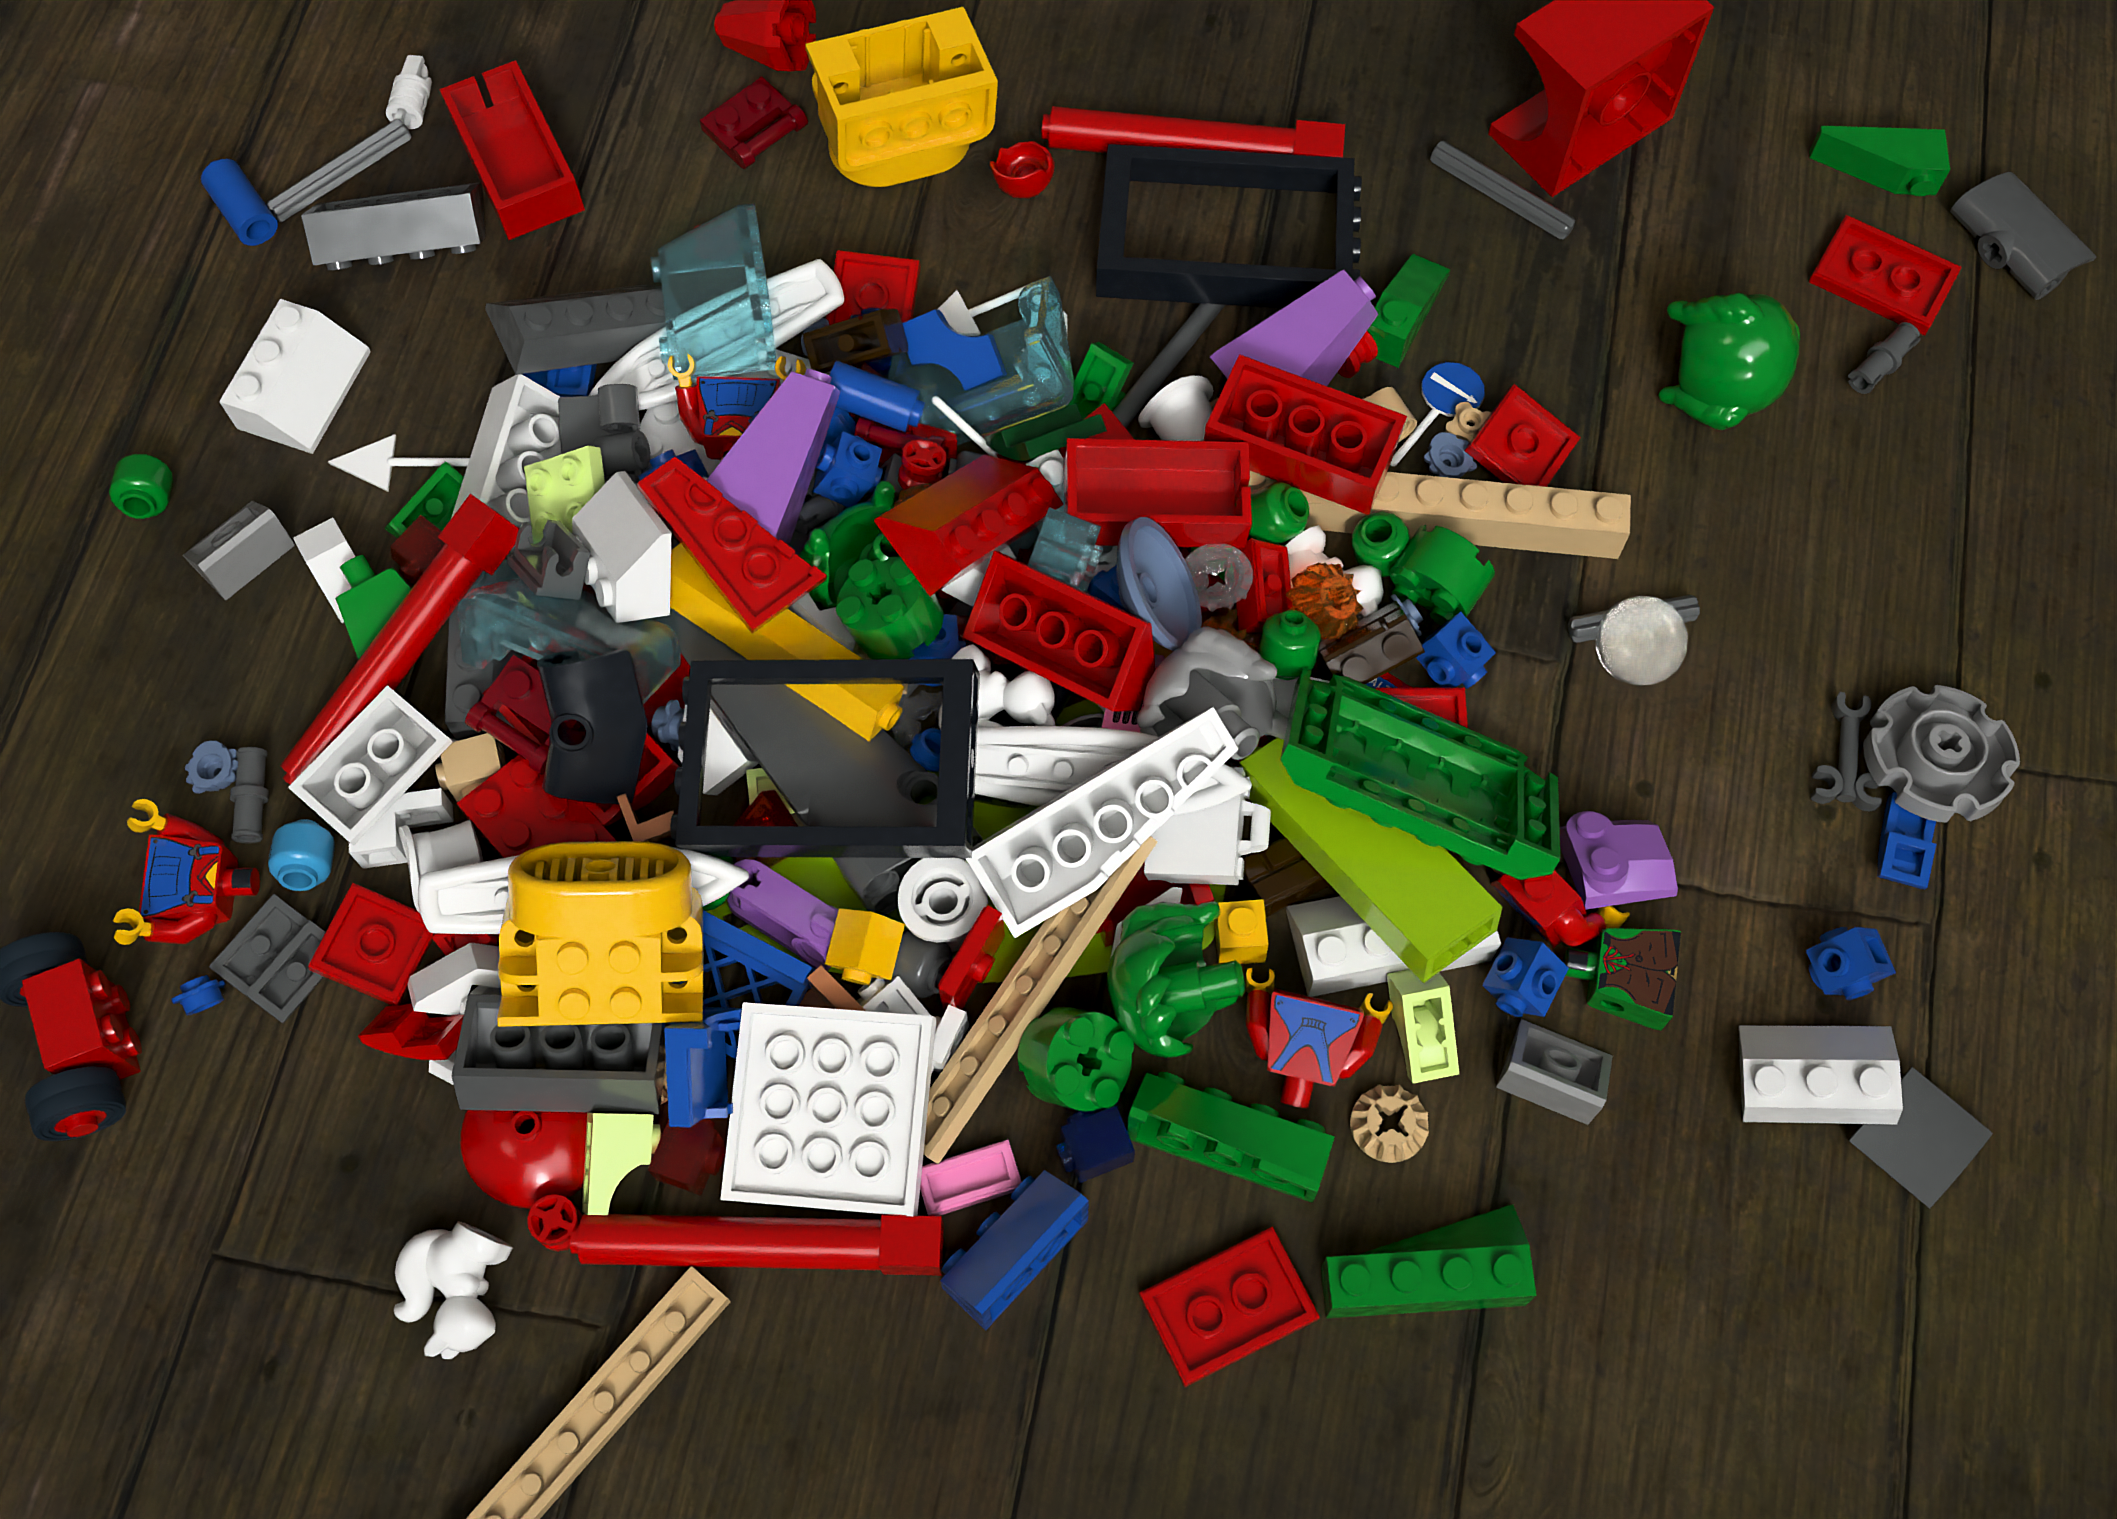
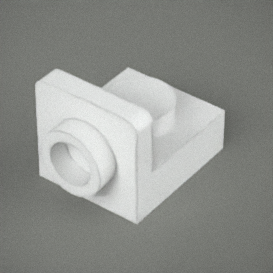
M899 976L891 980L871 978L870 985H863L858 990L861 998L857 1002L866 1011L931 1016Z
M948 1005L942 1018L936 1016L931 1074L932 1072L937 1074L942 1072L963 1041L969 1028L967 1013L951 1005Z

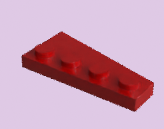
M673 457L637 483L639 491L752 634L826 580V574L816 566L812 567L795 553L796 551L781 539H776L762 528L758 521L746 511H741L725 499L723 493L677 457Z

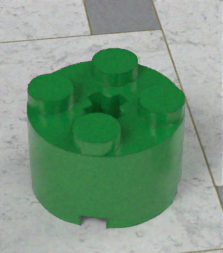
M1421 525L1405 550L1391 567L1389 575L1395 585L1392 595L1395 594L1401 603L1408 598L1414 606L1418 603L1430 610V617L1441 626L1460 611L1465 617L1468 616L1495 576V570L1489 560L1485 566L1481 564L1476 558L1480 550L1464 537L1440 526H1435L1431 532L1426 531V525Z
M889 557L884 561L879 559L874 561L863 559L851 566L848 572L849 578L838 594L836 613L860 649L870 659H910L915 656L912 650L923 642L928 647L935 640L943 624L944 614L935 594L932 596L928 595L901 557Z
M1056 1007L1050 1009V1012L1041 1018H1035L1025 1029L1018 1048V1065L1020 1071L1024 1072L1029 1086H1026L1035 1097L1042 1101L1079 1111L1109 1108L1118 1102L1120 1093L1129 1078L1134 1041L1114 1019L1105 1014L1071 1007Z

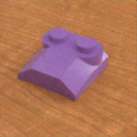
M1583 811L1573 815L1568 820L1567 826L1560 827V849L1585 909L1677 896L1678 887L1673 859L1657 824L1649 820L1610 821L1600 813Z

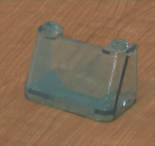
M755 203L741 204L658 248L659 256L651 257L654 283H662L667 337H659L662 364L668 363L670 356L673 355L676 371L678 373H685L690 367L687 353L690 354L696 361V371L691 376V379L697 378V376L710 377L775 370L776 353L756 207ZM673 375V380H678V377Z
M1051 276L1030 283L1020 292L1018 307L1023 317L1022 320L979 335H993L1007 376L973 390L965 391L959 379L943 366L934 363L912 366L907 352L892 356L888 379L919 390L920 396L918 400L926 402L920 424L930 425L956 434L957 445H960L972 439L932 403L934 396L942 399L982 437L1062 409L1070 403L1073 398L1075 381L1062 301Z
M520 577L474 588L458 603L462 661L481 670L493 658L501 661L511 649L536 660L561 651H576L580 654L582 660L628 647L631 650L644 704L681 665L680 643L675 631L670 626L651 618L616 623L606 607L599 605L597 597L583 590L580 600L535 596Z

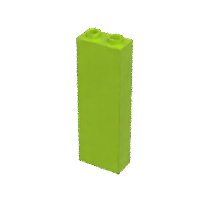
M1276 738L1262 748L1256 747L1249 756L1239 762V767H1243L1246 776L1250 778L1252 783L1249 800L1254 804L1270 809V822L1291 842L1301 855L1422 983H1425L1497 931L1502 906L1445 848L1426 845L1413 834L1396 827L1388 828L1381 826L1366 814L1351 808L1343 809L1336 807L1325 797L1295 785L1280 760L1284 743L1283 739Z

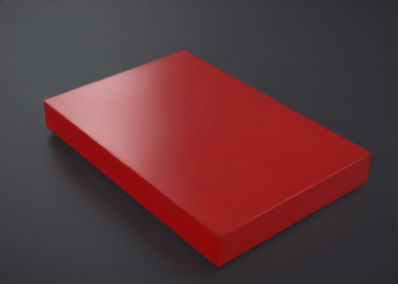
M1845 215L1812 274L1809 283L1898 324L1908 322L1914 325L1920 334L1925 336L1962 267L1851 216Z
M1273 1226L1139 1292V1297L1184 1388L1316 1322L1320 1318Z

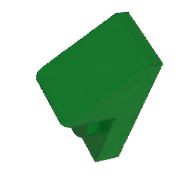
M1100 342L1092 343L1062 408L1076 403L1082 420L1103 403L1113 411L1126 395L1121 389L1134 362Z

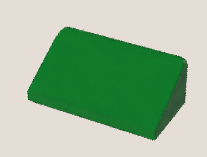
M444 461L384 529L423 554L451 520L464 477Z

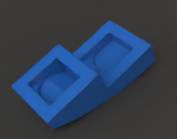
M1893 792L1887 798L1878 854L1877 877L1925 890L1928 887L1937 845L1932 843L1936 821L1919 817L1895 803L1897 793Z

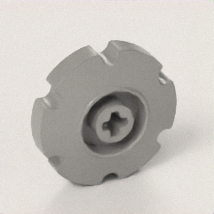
M1935 685L1929 694H1924L1912 686L1891 695L1884 701L1871 719L1870 725L1873 728L1863 743L1864 757L1871 776L1878 786H1889L1896 791V804L1919 817L1947 823L1954 813L1961 814L1967 821H1972L1992 812L2014 786V781L2010 779V776L2020 765L2019 750L2007 724L2003 720H1992L1986 715L1985 708L1987 705L1983 701L1964 691L1942 685Z

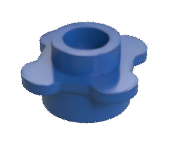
M208 975L201 976L181 985L182 994L175 996L171 1001L173 1004L180 1003L187 1016L193 1015L221 1003L224 998L220 988L226 984L224 980L219 982L217 979L210 981Z

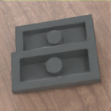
M273 894L210 964L209 968L284 1024L324 978V976L310 971L308 965L326 932Z
M1910 1067L1901 1077L1903 1110L1898 1123L1861 1124L1849 1137L1848 1141L1930 1209L1973 1160L1993 1133L1916 1069Z

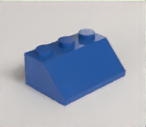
M1046 1170L1036 1179L1031 1175L1025 1178L1011 1195V1199L1015 1202L1002 1215L998 1212L991 1214L976 1232L980 1239L967 1252L962 1248L957 1250L941 1269L945 1274L940 1280L942 1289L985 1331L1088 1222L1089 1200Z

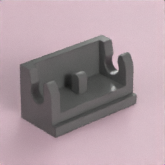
M548 520L543 529V539L537 544L529 543V536L532 533V527L528 522H524L517 533L513 555L508 554L507 564L535 596L580 600L590 551L560 521Z

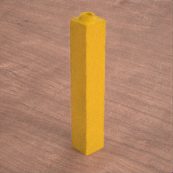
M680 543L671 550L670 607L747 660H864L788 608L752 634L683 545ZM784 684L869 742L882 729L889 731L896 724L903 710L899 706L904 686L901 684Z

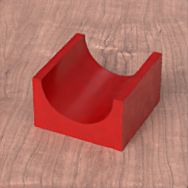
M1554 0L1517 23L1514 36L1521 42L1533 59L1545 89L1491 123L1488 134L1551 197H1554L1673 119L1714 6L1707 0Z

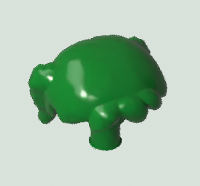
M1743 293L1704 297L1693 302L1677 300L1669 303L1667 307L1668 316L1686 326L1681 343L1678 373L1679 385L1666 386L1661 389L1658 395L1660 401L1676 406L1702 424L1714 429L1725 430L1738 425L1747 415L1764 410L1784 394L1795 375L1800 348V329L1780 302L1764 294H1751L1747 296Z
M881 481L876 485L870 502L853 505L826 522L822 528L813 529L810 532L809 540L804 544L802 551L799 553L798 556L812 567L816 566L827 575L823 583L809 592L814 603L819 605L822 610L836 607L838 594L849 578V569L856 562L863 559L871 561L879 559L884 561L889 557H900L874 522L877 517L899 505L895 498V488L889 481Z
M1167 902L1137 906L1124 918L1121 925V942L1115 948L1108 968L1107 983L1109 995L1120 1027L1139 1048L1147 1053L1164 1058L1189 1054L1193 1050V1044L1183 1043L1182 1041L1204 1027L1210 1021L1215 1011L1233 1005L1237 1001L1238 996L1243 997L1245 982L1241 964L1234 959V961L1206 966L1203 958V930L1219 917L1221 911L1217 902H1205L1199 905Z

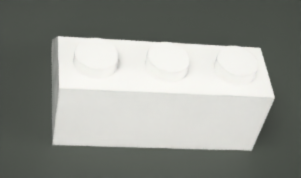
M280 299L219 402L237 429L313 454L371 351L368 346L319 311Z
M626 471L616 472L572 518V534L590 551L584 582L586 585L592 586L596 592L599 605L606 607L616 623L670 615L671 532Z
M387 685L288 788L354 846L453 741Z
M1739 1026L1743 1122L1898 1123L1903 1110L1900 1061L1891 1026Z

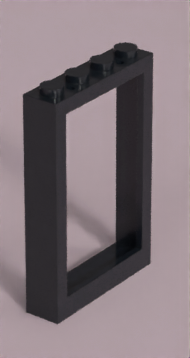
M1108 144L1097 260L1096 297L1284 308L1343 269L1355 281L1360 276V270L1353 269V263H1359L1361 238L1353 237V232H1359L1361 207L1354 206V201H1360L1362 176H1354L1355 158ZM1130 181L1337 193L1335 270L1124 257Z
M974 660L691 661L690 677H685L682 685V696L685 705H687L686 722L680 723L678 731L679 746L683 750L682 767L676 769L674 778L675 791L679 796L678 813H674L671 818L670 830L673 842H676L675 845L679 849L692 850L714 857L972 858L980 673ZM943 684L936 827L700 826L712 685Z

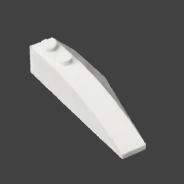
M1213 706L973 846L972 858H966L996 909L1003 914L1004 922L1014 938L1096 891L1239 748Z

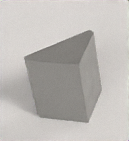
M251 501L182 556L227 600L294 547L295 544L270 508Z
M1521 1019L1496 1088L1588 1125L1601 1111L1606 1102L1613 1056Z

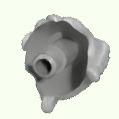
M1209 626L1194 630L1182 646L1170 653L1151 675L1143 698V708L1137 716V724L1141 728L1140 732L1160 737L1214 706L1239 748L1231 756L1234 760H1240L1249 756L1258 745L1259 739L1265 734L1284 740L1288 718L1276 710V694L1271 681L1277 676V668L1274 664L1263 659L1257 651L1250 648L1243 640L1234 637L1226 630H1216Z

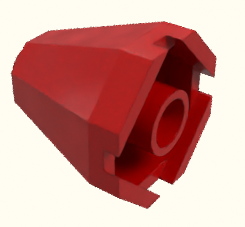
M734 0L723 4L720 12L715 17L714 26L723 46L776 71H804L810 61L805 50V44L816 41V34H809V23H816V10L812 0Z

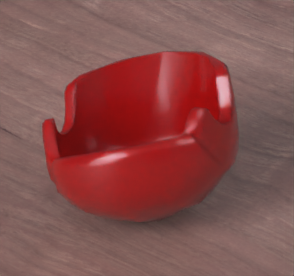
M1034 141L1018 142L1008 148L1001 147L996 162L990 161V168L1002 192L1013 198L1030 199L1039 195L1048 186L1054 174L1055 162L1046 147Z

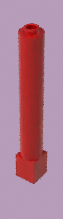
M1052 106L1051 114L1043 115L1042 139H1049V148L1107 153L1108 144L1343 158L1346 124L1296 120V128Z
M469 494L438 536L445 543L280 765L287 772L283 779L291 785L387 685L395 691L482 572L485 571L492 576L509 554L516 542L519 531L517 526L474 495Z
M584 1213L580 1223L577 1224L570 1234V1250L572 1254H578L580 1264L881 1270L884 1275L942 1276L941 1269L943 1267L944 1223L942 1216L881 1215V1219L640 1214L587 1215Z

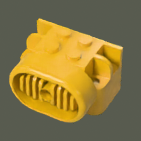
M964 7L901 20L870 29H862L857 32L805 44V50L815 71L812 77V89L818 102V116L828 138L831 160L841 174L855 183L869 187H887L945 172L963 159L970 143L983 139L993 130L998 80Z
M642 841L563 842L530 849L512 861L508 868V898L499 934L500 957L498 976L501 979L502 997L497 1017L498 1027L703 1022V903L701 895L692 887L691 864L682 852L663 844ZM685 981V982L682 983V984H674V983H672V982ZM521 985H534V986L529 987V988H526V987H523V986H521Z

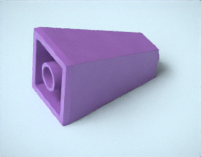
M1343 269L1217 350L1210 358L1227 379L1240 354L1327 386L1379 315L1370 302L1376 295L1361 276L1353 281Z
M806 368L804 375L791 371L706 480L723 493L725 499L756 519L758 524L776 539H781L790 544L841 392L834 385L830 384L831 376Z

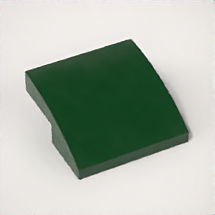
M1075 403L990 434L984 438L987 446L998 454L1009 459L1025 461L1065 447L1067 438L1086 439L1107 430L1101 414L1082 420L1078 406Z

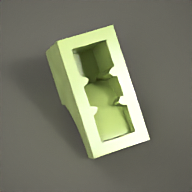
M1410 969L1387 973L1389 997L1393 1004V1009L1391 1010L1392 1018L1398 1029L1405 1057L1407 1076L1412 1084L1458 1075L1459 1065L1450 986L1440 973H1437L1425 983H1422Z
M587 1112L582 1198L583 1213L587 1215H608L612 1195L624 1176L639 1165H651V1154L659 1153L661 1142L660 1124H653V1114Z

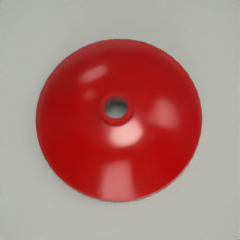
M467 1110L462 1124L460 1141L465 1167L476 1185L487 1195L509 1206L529 1209L537 1200L552 1194L569 1198L583 1187L587 1112ZM529 1119L535 1121V1126L530 1133L520 1134L519 1129L524 1121Z

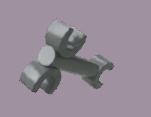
M1839 692L1831 704L1833 716L1841 722L1838 770L1828 765L1817 766L1812 773V778L1824 780L1828 783L1830 789L1816 788L1811 794V800L1816 803L1826 804L1836 798L1840 802H1852L1862 811H1875L1881 805L1882 799L1868 796L1863 787L1877 789V783L1870 773H1865L1857 779L1860 722L1870 711L1871 700L1869 696H1863L1858 702L1857 710H1851L1845 704V692Z

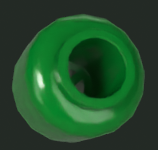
M147 454L125 456L115 466L109 488L110 499L119 510L129 517L145 519L157 516L165 511L169 503L174 482L172 471L163 461Z
M1275 482L1251 494L1252 526L1249 536L1253 539L1279 545L1301 534L1307 525L1309 516V504L1305 495L1299 489L1286 482Z
M1384 511L1374 512L1363 517L1355 525L1351 536L1352 548L1358 565H1372L1381 570L1382 577L1390 576L1389 571L1410 542L1409 530L1404 521L1395 514Z
M1287 610L1276 613L1266 619L1261 629L1257 652L1263 659L1275 665L1277 668V676L1275 678L1281 680L1297 679L1302 669L1312 671L1316 663L1321 641L1320 628L1312 619L1300 611Z

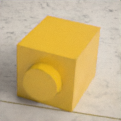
M1264 899L1219 902L1221 913L1214 920L1218 964L1234 961V959L1240 964L1264 963L1268 950Z
M839 908L825 965L842 970L841 979L861 985H870L871 978L891 980L905 924L872 911Z

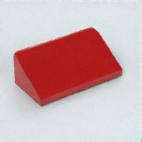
M1253 538L1246 542L1245 548L1234 549L1232 558L1239 631L1259 633L1267 618L1276 613L1293 610L1288 549L1286 546Z

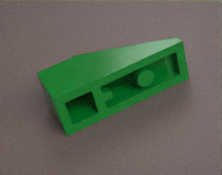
M1821 126L1809 150L1810 159L1894 194L1914 196L1936 195L1950 171L1945 129Z
M1415 254L1410 256L1382 293L1375 306V310L1379 315L1367 330L1377 344L1378 354L1376 359L1399 368L1448 278L1451 269Z

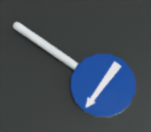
M1445 362L1435 365L1426 372L1421 383L1422 396L1432 410L1394 454L1390 463L1391 466H1396L1439 413L1448 417H1455L1456 405L1461 402H1469L1476 409L1480 407L1485 396L1484 384L1475 371L1460 363Z

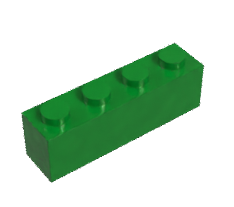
M1158 1072L1157 1076L1146 1073L1129 1113L1128 1140L1313 1203L1318 1193L1335 1136L1326 1134V1129L1322 1125L1304 1119L1297 1120L1296 1124L1279 1118V1113L1275 1109L1262 1104L1252 1103L1250 1108L1231 1101L1232 1097L1229 1094L1215 1088L1207 1087L1202 1092L1185 1086L1186 1082L1184 1079L1171 1073Z
M1513 1204L1358 1255L1326 1257L1321 1266L1326 1318L1526 1306L1537 1296L1530 1245Z

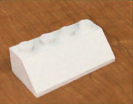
M522 374L515 375L492 388L452 517L471 493L518 528L524 522H528L531 525L524 466L561 455L558 399L560 396ZM532 533L529 536V543L533 544ZM514 547L509 552V555H513Z
M1341 896L1286 906L1308 996L1313 997L1388 982L1387 973L1409 969ZM1498 931L1441 971L1492 961L1501 945Z

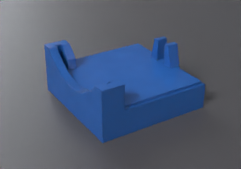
M703 1007V1022H674L664 1028L669 1127H692L702 1119L727 1118L728 1114L733 1113V1103H727L725 1031L740 1029L742 1008Z

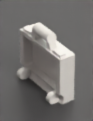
M1231 767L1250 780L1246 776L1243 767ZM1249 790L1224 803L1196 812L1171 816L1151 835L1157 841V844L1145 860V876L1148 881L1163 880L1169 883L1238 885L1239 880H1243L1244 859L1241 856L1261 852L1268 848L1271 819L1270 809L1245 801V799H1250ZM1244 816H1252L1250 841L1242 840Z

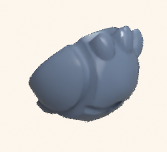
M1442 432L1435 435L1430 442L1429 452L1424 455V461L1430 466L1429 471L1434 473L1435 476L1460 478L1465 473L1474 471L1477 468V464L1473 462V457L1464 451L1469 442L1458 439L1452 433Z
M206 741L195 749L192 754L193 758L185 766V770L189 772L186 782L193 785V792L200 794L205 791H219L230 786L236 780V769L238 767L236 750L227 749L226 746L218 741Z

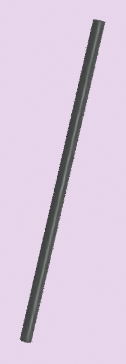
M1200 303L1112 411L1125 428L1128 427L1225 305ZM1037 527L1009 545L1016 560L1019 561L1040 536L1041 533ZM961 600L948 613V615H957L958 636L966 627L973 609L972 606ZM908 684L907 694L901 696L900 707H902L919 684Z

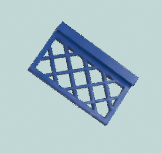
M703 910V944L705 945L709 963L704 964V973L712 971L718 993L716 996L703 999V1007L720 1003L721 1007L730 1008L728 1004L729 999L750 992L753 993L755 1003L763 1004L760 989L778 983L792 990L785 1005H800L807 990L811 989L807 977L815 971L813 967ZM714 950L727 957L716 960ZM737 962L741 963L746 968L750 984L725 992L719 968ZM754 971L764 975L768 979L757 982ZM740 1029L725 1031V1035L729 1034L732 1044L731 1046L725 1043L726 1054L734 1059L737 1057L738 1048L736 1032L740 1031Z

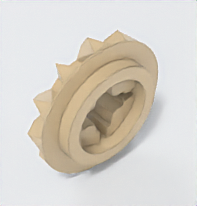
M1377 1085L1360 1096L1351 1113L1350 1126L1355 1142L1364 1153L1378 1161L1396 1163L1411 1158L1422 1148L1429 1133L1428 1112L1420 1103L1418 1095L1411 1094L1400 1085ZM1400 1109L1404 1112L1398 1123L1402 1132L1397 1133L1394 1129H1390L1378 1137L1376 1133L1379 1131V1126L1383 1120L1378 1114L1379 1111L1392 1115Z

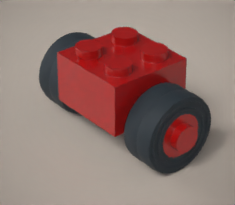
M64 932L41 933L16 940L1 948L0 999L8 1005L29 1007L44 1069L54 1074L36 1083L25 1095V1104L34 1135L38 1139L45 1141H63L87 1136L113 1125L126 1113V1102L121 1091L120 1080L141 1072L137 1055L142 1053V1046L137 1033L132 1027H129L125 1012L130 1011V1002L125 990L120 984L115 985L109 981L101 970L96 971L89 966L83 943L73 934Z

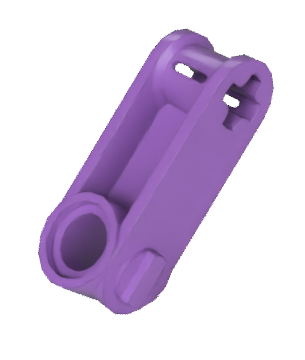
M751 859L736 862L734 865L748 871L749 878L730 891L727 900L730 911L741 920L799 956L814 969L822 965L828 971L831 966L825 965L839 909L822 902L761 862Z

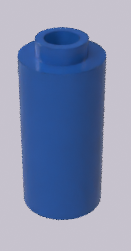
M220 159L211 162L201 175V183L240 241L245 245L255 246L269 240L277 230V220L238 163L231 159Z
M836 360L829 375L832 377L830 384L841 391L836 408L905 433L909 425L918 426L926 402L918 400L920 396L919 390Z

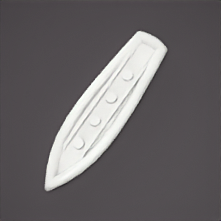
M816 259L720 298L686 314L635 345L613 364L597 382L588 396L598 395V388L604 385L630 384L637 387L639 411L676 401L675 387L679 385L678 377L672 375L668 368V360L671 355L674 356L675 369L678 373H685L690 367L687 353L695 359L696 371L691 376L692 383L697 384V376L728 377L840 307L845 300L841 283L833 270L823 260Z
M978 727L975 794L1040 807L1159 736L1135 731L1095 727ZM1224 763L1173 815L1196 812L1224 803L1249 791L1252 783L1249 779Z
M672 847L682 852L690 861L692 887L701 895L703 906L723 897L749 878L747 870L720 858L692 850ZM517 856L424 873L419 880L418 906L427 930L433 934H500L508 898V868Z

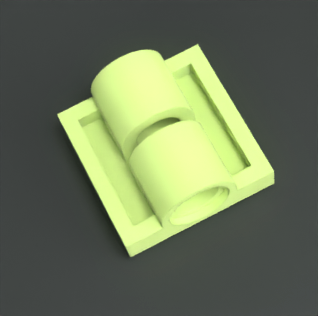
M585 446L524 466L533 544H537L543 539V529L548 520L560 521L572 533V518L605 484L600 447Z

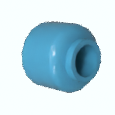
M301 819L281 826L272 838L268 859L269 872L287 889L306 891L326 881L331 873L335 851L334 837L327 829L312 820Z

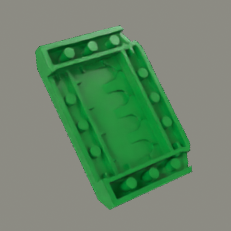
M1302 669L1295 683L1280 758L1295 785L1325 797L1336 807L1343 809L1351 808L1366 814L1381 826L1388 828L1396 827L1413 834L1426 845L1441 846L1458 853L1465 861L1471 864H1484L1519 880L1551 875L1560 861L1557 776L1549 772L1544 780L1524 766L1528 757L1517 749L1351 678L1333 674L1329 683L1310 680L1311 670Z

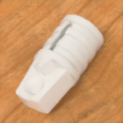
M407 56L401 74L394 79L389 104L386 108V116L390 122L400 119L408 129H416L422 125L431 91L432 81L428 77V69L424 64L423 56Z

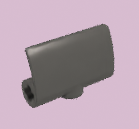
M2012 172L1997 175L1973 187L1960 197L1951 208L1950 213L1975 239H1979L1978 251L1983 261L1995 269L2008 265L2011 268L2009 273L2035 300L2043 298L2055 289L2070 270L2094 261L2096 255Z
M608 384L598 388V395L560 397L558 399L561 454L585 446L600 447L605 483L616 472L626 471L637 486V483L640 481L638 476L643 473V469L649 466L651 454L648 440L644 433L640 431L637 387L630 384Z

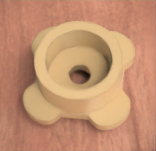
M1461 402L1456 405V415L1452 421L1447 422L1445 431L1456 435L1458 439L1467 440L1470 443L1491 412H1481L1473 408L1469 402ZM1472 422L1474 426H1469L1467 423Z

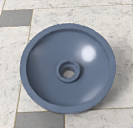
M1139 517L1128 522L1121 533L1117 547L1116 574L1120 601L1129 613L1151 623L1152 636L1156 643L1174 651L1182 646L1190 633L1202 628L1201 608L1194 580L1177 545L1157 522L1147 517Z

